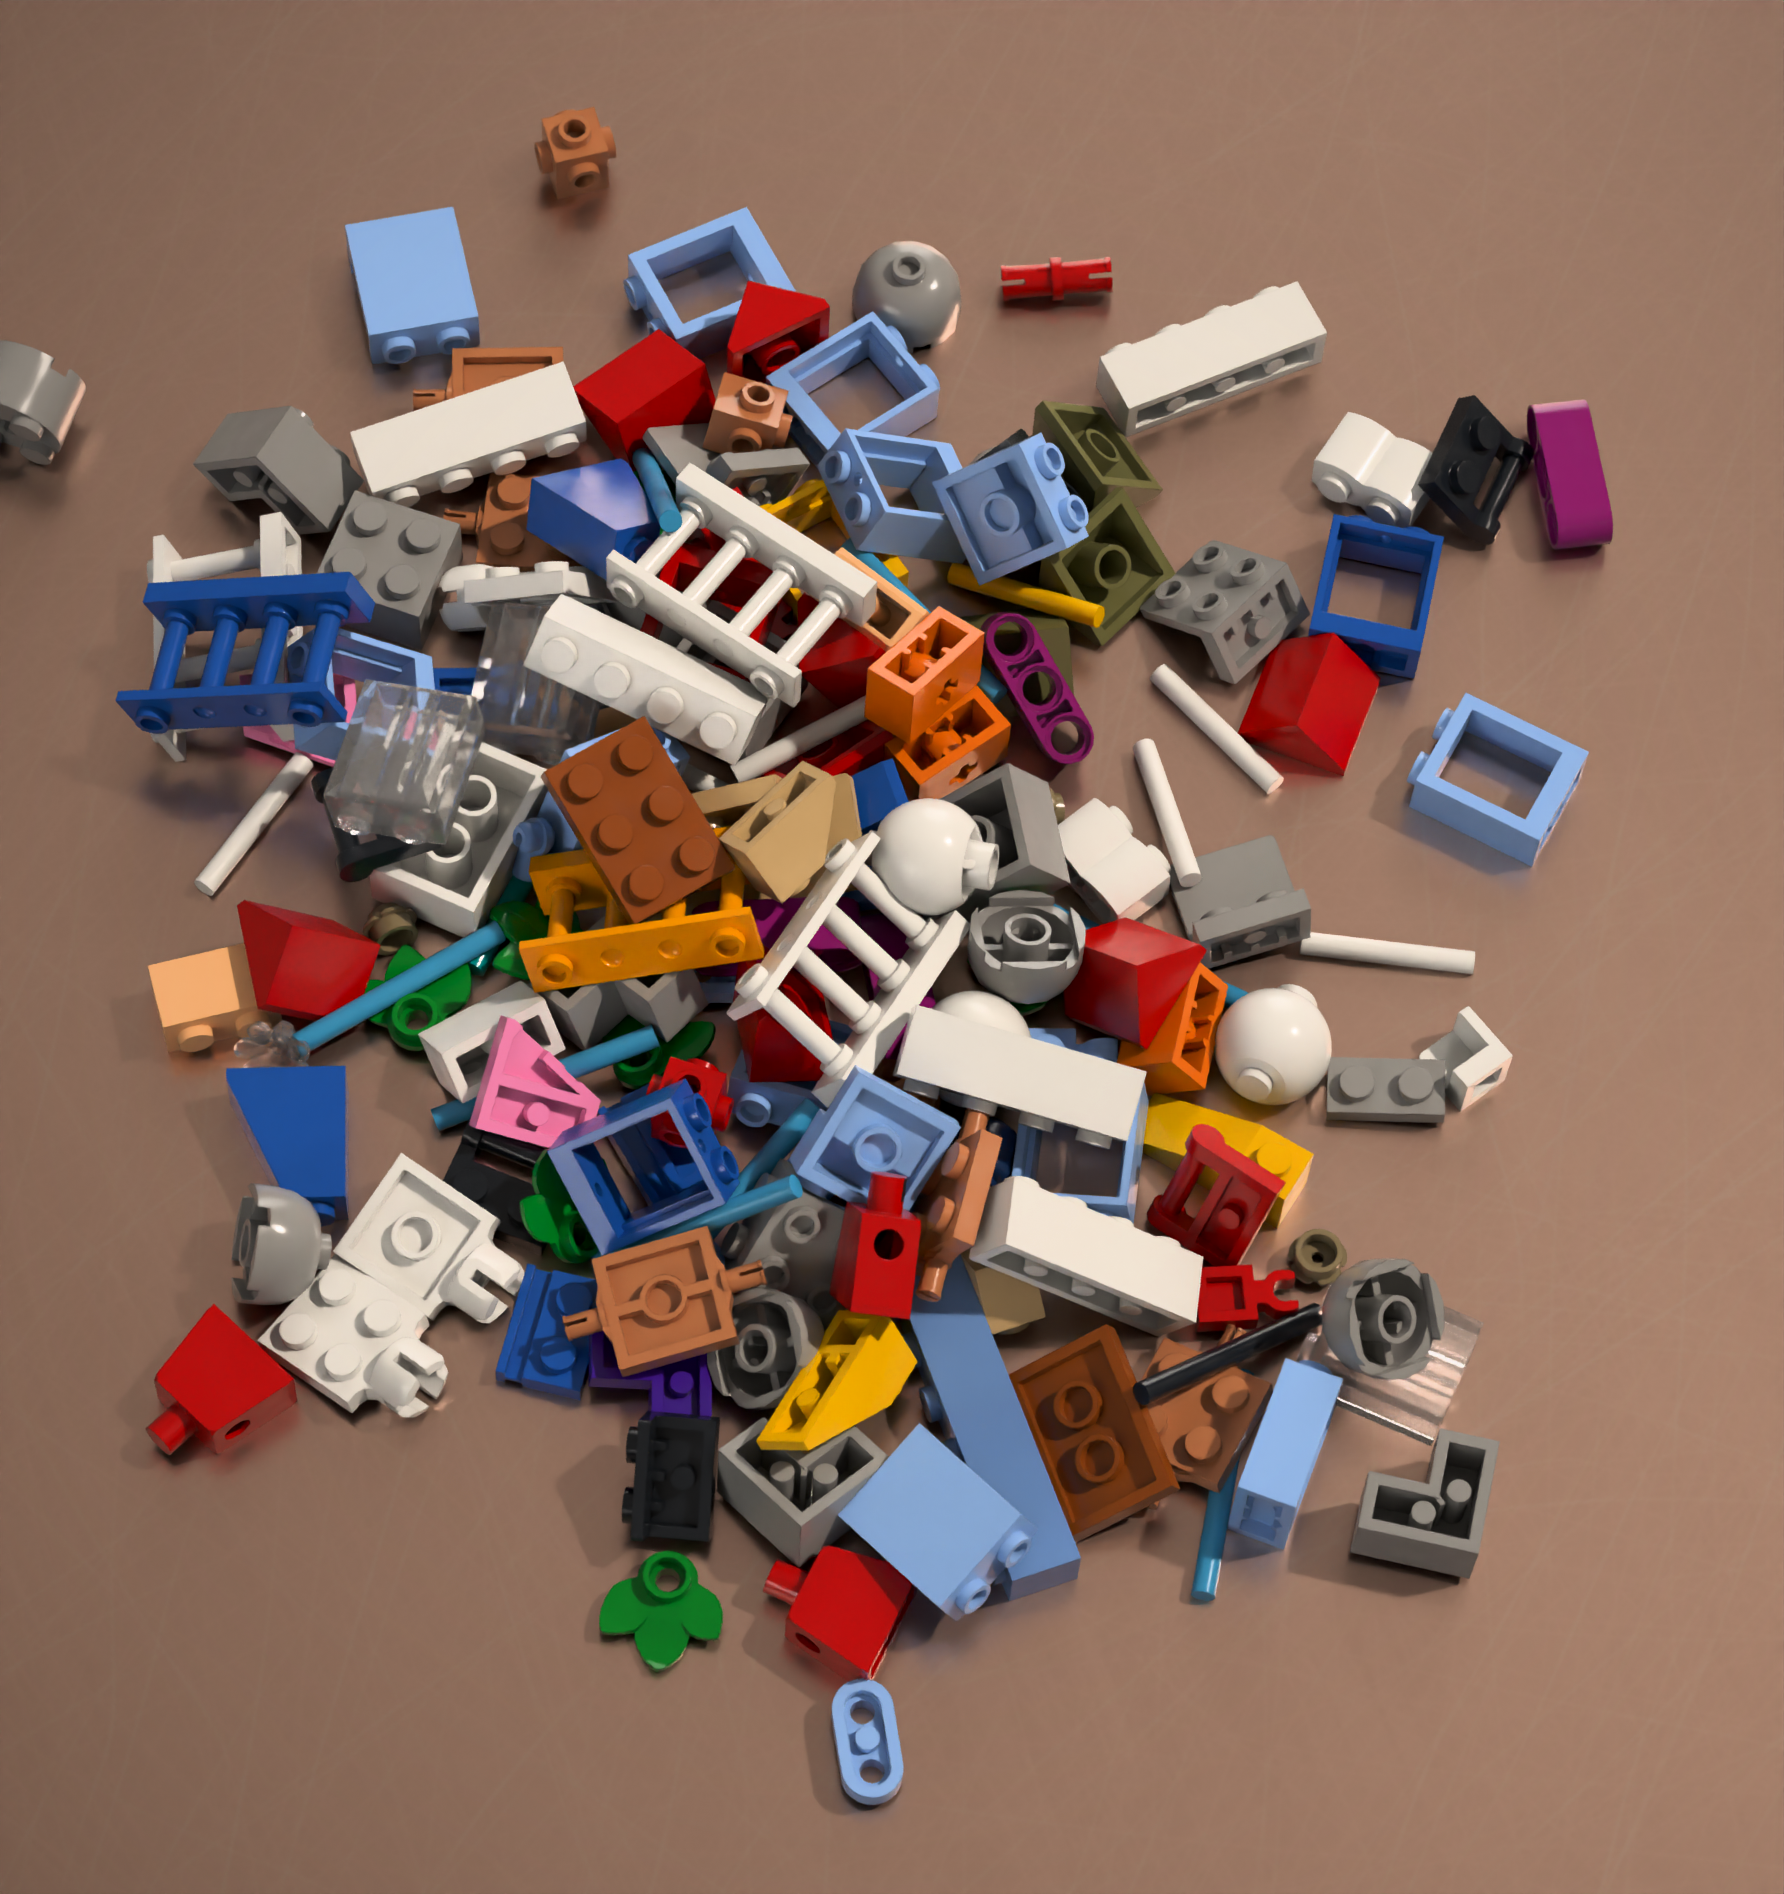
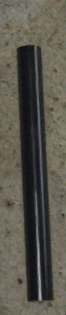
M1317 1303L1307 1305L1296 1312L1287 1314L1134 1384V1397L1141 1405H1148L1322 1325V1307Z

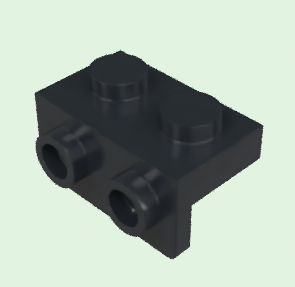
M647 1411L639 1419L638 1427L630 1426L626 1442V1462L635 1464L634 1487H626L624 1491L622 1522L624 1524H631V1541L644 1542L648 1536L710 1541L713 1532L720 1417Z

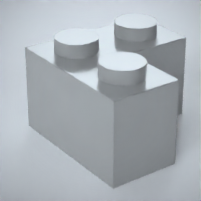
M292 406L227 414L193 463L229 501L262 498L276 513L282 512L298 535L330 532L348 506L354 490L358 491L365 481L350 466L348 456L337 447L329 445L313 428L314 423L311 418Z
M605 915L588 931L604 929ZM694 969L538 992L545 999L558 1032L583 1051L594 1047L628 1014L645 1027L652 1024L656 1035L667 1043L708 1005Z
M763 1417L718 1450L717 1493L791 1562L800 1568L816 1556L823 1546H829L852 1529L838 1514L889 1456L855 1425L816 1446L806 1454L801 1450H761L756 1440L768 1423V1420Z
M1440 1428L1431 1453L1426 1483L1369 1471L1360 1499L1350 1552L1469 1579L1479 1555L1500 1441Z

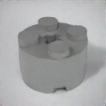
M0 340V445L3 442L20 448V453L30 461L49 465L54 455L61 450L86 393V385L78 374L70 368L66 377L53 370L51 366L55 358L20 343Z

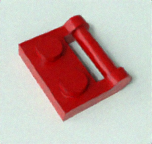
M1197 1124L1192 1128L1185 1141L1187 1152L1164 1194L1156 1196L1146 1213L1147 1219L1155 1228L1179 1241L1181 1245L1192 1252L1203 1256V1259L1214 1266L1240 1265L1286 1182L1227 1145L1222 1134L1214 1127L1206 1124ZM1205 1166H1208L1219 1173V1176L1194 1219L1186 1214L1184 1205Z

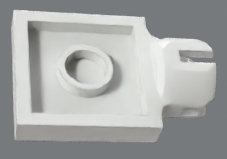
M564 561L535 563V571L520 572L518 567H492L485 564L456 566L443 574L438 588H442L443 592H457V602L444 603L443 608L439 611L446 626L451 631L458 630V632L497 628L504 621L507 611L528 612L550 609L560 594L568 596L584 605L601 604L604 602L612 603L618 600L612 595L610 589L607 588V581L584 566L569 567V562Z
M402 1153L333 1250L335 1254L415 1306L433 1321L444 1307L451 1305L458 1307L478 1322L490 1324L508 1306L484 1289L489 1280L513 1296H516L525 1274L520 1263L498 1249L492 1241L494 1233L502 1221Z
M334 1254L330 1259L327 1269H321L316 1274L309 1288L298 1298L294 1299L257 1340L259 1346L272 1359L351 1413L366 1400H378L402 1417H417L429 1407L415 1397L418 1389H421L436 1400L448 1376V1370L442 1355L420 1341L421 1335L430 1326L426 1314L337 1254Z

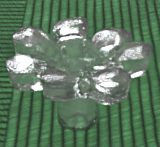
M257 1021L248 1027L247 1034L249 1037H243L235 1044L234 1053L239 1058L249 1059L243 1068L309 1066L306 1061L309 1059L310 1047L306 1041L292 1038L296 1030L287 1021H280L273 1030L264 1022Z

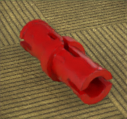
M1061 257L1049 258V264L1002 265V281L1021 279L1025 281L1024 284L1002 286L1003 301L1051 295L1052 300L1057 301L1064 300V294L1113 292L1112 277L1089 278L1090 274L1112 272L1110 257L1073 262H1061Z

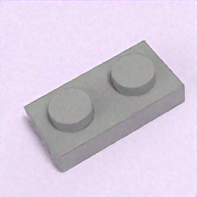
M1330 1058L1327 1068L1326 1120L1444 1123L1445 1060Z

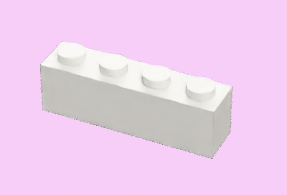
M1298 281L1281 288L1272 286L1261 290L1252 299L1231 307L1228 305L1218 306L1200 319L1184 325L1172 324L1158 331L1153 337L1134 344L1122 343L1111 348L1105 355L1099 358L1096 387L1126 438L1320 363L1322 361L1327 331Z
M564 361L350 432L353 452L369 495L406 507L416 504L420 500V496L440 489L443 493L462 490L472 484L473 478L494 472L496 475L513 473L523 468L527 460L548 454L551 458L567 455L575 451L579 447L580 442L587 440L586 420Z
M560 594L544 615L523 666L637 720L645 716L650 726L734 766L748 746L769 700L768 697L758 692L751 683L563 594Z
M914 1005L910 1012L892 1076L905 1079L904 1091L937 1100L941 1089L963 1096L960 1107L984 1112L990 1116H995L997 1106L1020 1112L1018 1124L1052 1133L1054 1124L1058 1123L1078 1129L1075 1140L1096 1147L1110 1149L1112 1139L1120 1142L1128 1141L1147 1071L920 1005Z
M1008 1177L1003 1182L989 1188L974 1246L970 1248V1260L1158 1337L1196 1323L1203 1256L1182 1248L1180 1242L1173 1238L1153 1236L1134 1228L1133 1222L1126 1218L1106 1216L1089 1209L1087 1204L1081 1199L1058 1196L1039 1187L1040 1185L1037 1181L1028 1177Z

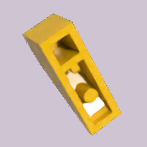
M1154 1093L1148 1104L1142 1153L1176 1171L1187 1152L1185 1141L1192 1128L1197 1124H1206L1214 1127L1222 1134L1227 1145L1286 1182L1265 1219L1266 1223L1278 1229L1307 1183L1314 1154L1263 1125ZM1205 1166L1197 1184L1211 1190L1219 1173Z
M838 1310L824 1332L816 1356L805 1368L800 1370L757 1438L756 1442L761 1450L809 1451L889 1407L900 1393L904 1383L918 1362L892 1319L886 1316Z

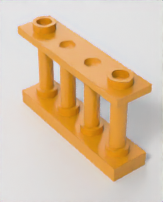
M731 826L714 828L713 831L719 838ZM584 849L531 857L529 875L544 916L550 915L546 938L520 941L519 951L534 993L764 958V947L751 907H743L744 885L751 883L728 854L735 869L697 891L720 889L718 911L685 916L687 898L662 911L661 920L628 925V922ZM606 906L604 929L571 934L574 911Z

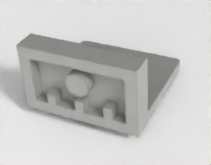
M709 423L650 427L642 436V439L654 454L658 465L667 472L675 485L676 477L689 463H692L729 488L738 487L742 495L757 506L763 504L774 505L785 499L810 465L799 448L764 449L762 451L727 452L723 454L704 449L702 447Z
M1212 540L1199 548L1193 557L1172 578L1161 583L1155 590V593L1140 607L1146 619L1201 637L1220 679L1235 685L1310 615L1286 562L1217 540Z
M1268 835L1195 857L1202 879L1192 887L1181 886L1173 864L1170 865V889L1188 939L1202 945L1207 950L1201 963L1208 969L1310 938L1311 907L1304 888L1297 891L1294 890L1274 836Z

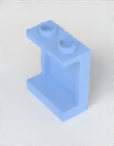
M453 207L345 225L348 260L351 273H354L368 336L370 358L373 364L386 362L401 364L414 357L437 353L452 354V348H471L480 345L479 316Z
M920 1423L838 1514L843 1521L914 1586L955 1621L961 1619L964 1614L976 1611L985 1602L991 1591V1583L1006 1567L1010 1568L1016 1565L1025 1557L1032 1544L1031 1538L1038 1530L1036 1526Z

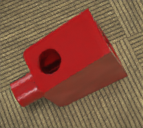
M873 1171L871 1172L867 1204L847 1202L845 1206L829 1294L850 1312L910 1320L921 1220L908 1210L903 1209L908 1178L906 1176ZM886 1229L883 1239L874 1244L877 1234Z
M213 1304L156 1374L154 1383L157 1397L167 1409L146 1427V1432L154 1443L168 1455H171L193 1434L212 1452L216 1454L221 1453L297 1402L294 1378L222 1310Z
M829 1545L821 1548L809 1572L778 1558L766 1579L763 1592L792 1605L785 1621L786 1638L849 1682L855 1679L873 1680L917 1593V1587L887 1561Z

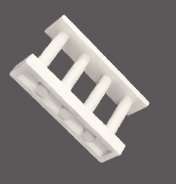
M689 463L676 477V506L682 517L681 527L675 532L663 531L636 563L613 549L606 557L607 588L623 605L629 608L638 607L748 678L755 689L762 695L770 699L779 698L794 708L801 698L802 671L796 666L837 618L846 617L860 627H863L875 612L877 581L692 463ZM697 528H707L723 538L726 543L683 593L655 577ZM752 557L771 569L773 573L728 624L702 607V605L743 558ZM790 587H799L818 599L820 603L775 654L750 638L749 635Z
M282 512L260 516V539H256L253 546L182 559L164 535L154 536L153 559L147 562L149 583L193 581L255 568L259 569L261 577L302 574L301 538ZM153 615L155 669L165 628ZM295 626L293 629L288 630L274 684L290 683V674L287 668V647L303 636V626ZM261 628V637H263L265 628ZM262 638L256 639L255 645L233 649L227 674L254 669ZM184 647L174 688H186V681L201 679L208 654L185 658ZM293 724L270 725L283 742L294 740ZM204 728L168 730L162 734L150 733L155 743H160L173 760L178 762L186 760V732Z
M873 831L852 842L845 838L827 853L824 864L827 869L761 964L753 965L739 979L735 986V990L739 995L726 1012L729 1017L736 1021L756 1010L764 1008L822 1062L820 1070L824 1074L811 1093L827 1108L831 1105L855 1065L873 1074L908 1022L912 1007L920 1004L970 930V923L956 910L934 921L930 917L923 919L915 911L903 904L889 890L885 883L864 864L881 839ZM850 883L907 936L905 943L909 946V949L902 959L900 958L895 961L836 905ZM821 925L828 929L879 977L877 985L881 987V990L874 1000L869 1002L863 1000L807 947ZM792 966L850 1019L849 1027L853 1031L845 1043L836 1044L778 989Z

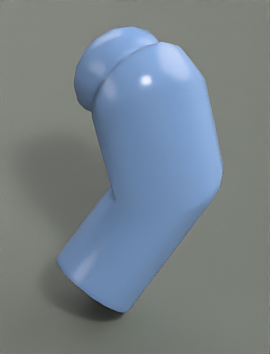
M534 817L525 822H520L513 831V842L518 847L512 873L522 881L532 882L529 875L530 858L547 855L554 845L555 832L550 822L545 818Z

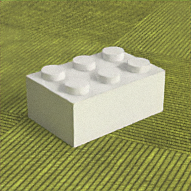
M447 727L419 776L442 848L374 869L371 875H369L372 898L382 903H396L403 906L404 909L412 908L417 918L463 938L484 927L490 917V910L498 903L513 875L512 869L518 847L513 842V831L520 822L537 817L548 789L541 779V775L547 769Z

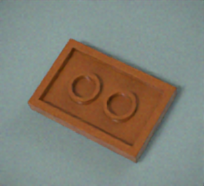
M645 716L544 771L541 775L545 786L629 925L645 922L735 869L733 862Z
M1105 1324L1009 1374L1075 1543L1181 1490L1147 1406L1138 1403L1134 1397L1133 1386L1137 1381L1115 1328Z

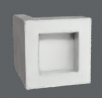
M1467 1006L1458 1012L1453 1031L1421 1052L1419 1059L1445 1060V1095L1461 1112L1505 1080L1513 1055L1477 1014Z

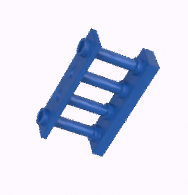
M351 572L148 583L143 604L165 628L149 690L118 691L116 702L142 731L162 734L168 730L287 724L316 727L321 723L346 721L347 710L325 685L339 627L350 623L371 622L375 606L374 600ZM316 625L301 682L274 684L288 630L293 629L295 626ZM265 628L250 685L224 686L238 632H242L244 629ZM198 631H214L200 686L174 688L187 636Z

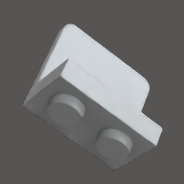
M780 1158L772 1173H764L757 1181L754 1189L789 1175L797 1177L798 1174H796L790 1162ZM802 1187L803 1194L800 1198L745 1218L741 1224L738 1222L734 1223L724 1237L721 1255L725 1257L726 1270L756 1262L760 1259L767 1279V1285H760L750 1289H775L804 1300L821 1319L826 1330L838 1310H847L829 1294L845 1207L817 1196ZM886 1229L877 1234L874 1244L883 1239Z

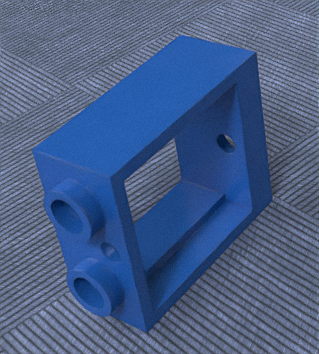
M1334 514L1308 636L1334 632L1373 671L1414 679L1422 649L1444 536L1430 534L1419 527L1409 526L1400 528L1376 523L1372 519L1361 515L1347 517ZM1339 557L1421 573L1410 629L1327 612Z
M686 1078L564 1130L547 1150L601 1255H605L726 1204L740 1184L738 1180L739 1169L734 1155L728 1147L720 1145L711 1128L712 1118L707 1103L700 1094L693 1093ZM668 1110L705 1182L630 1213L594 1142Z

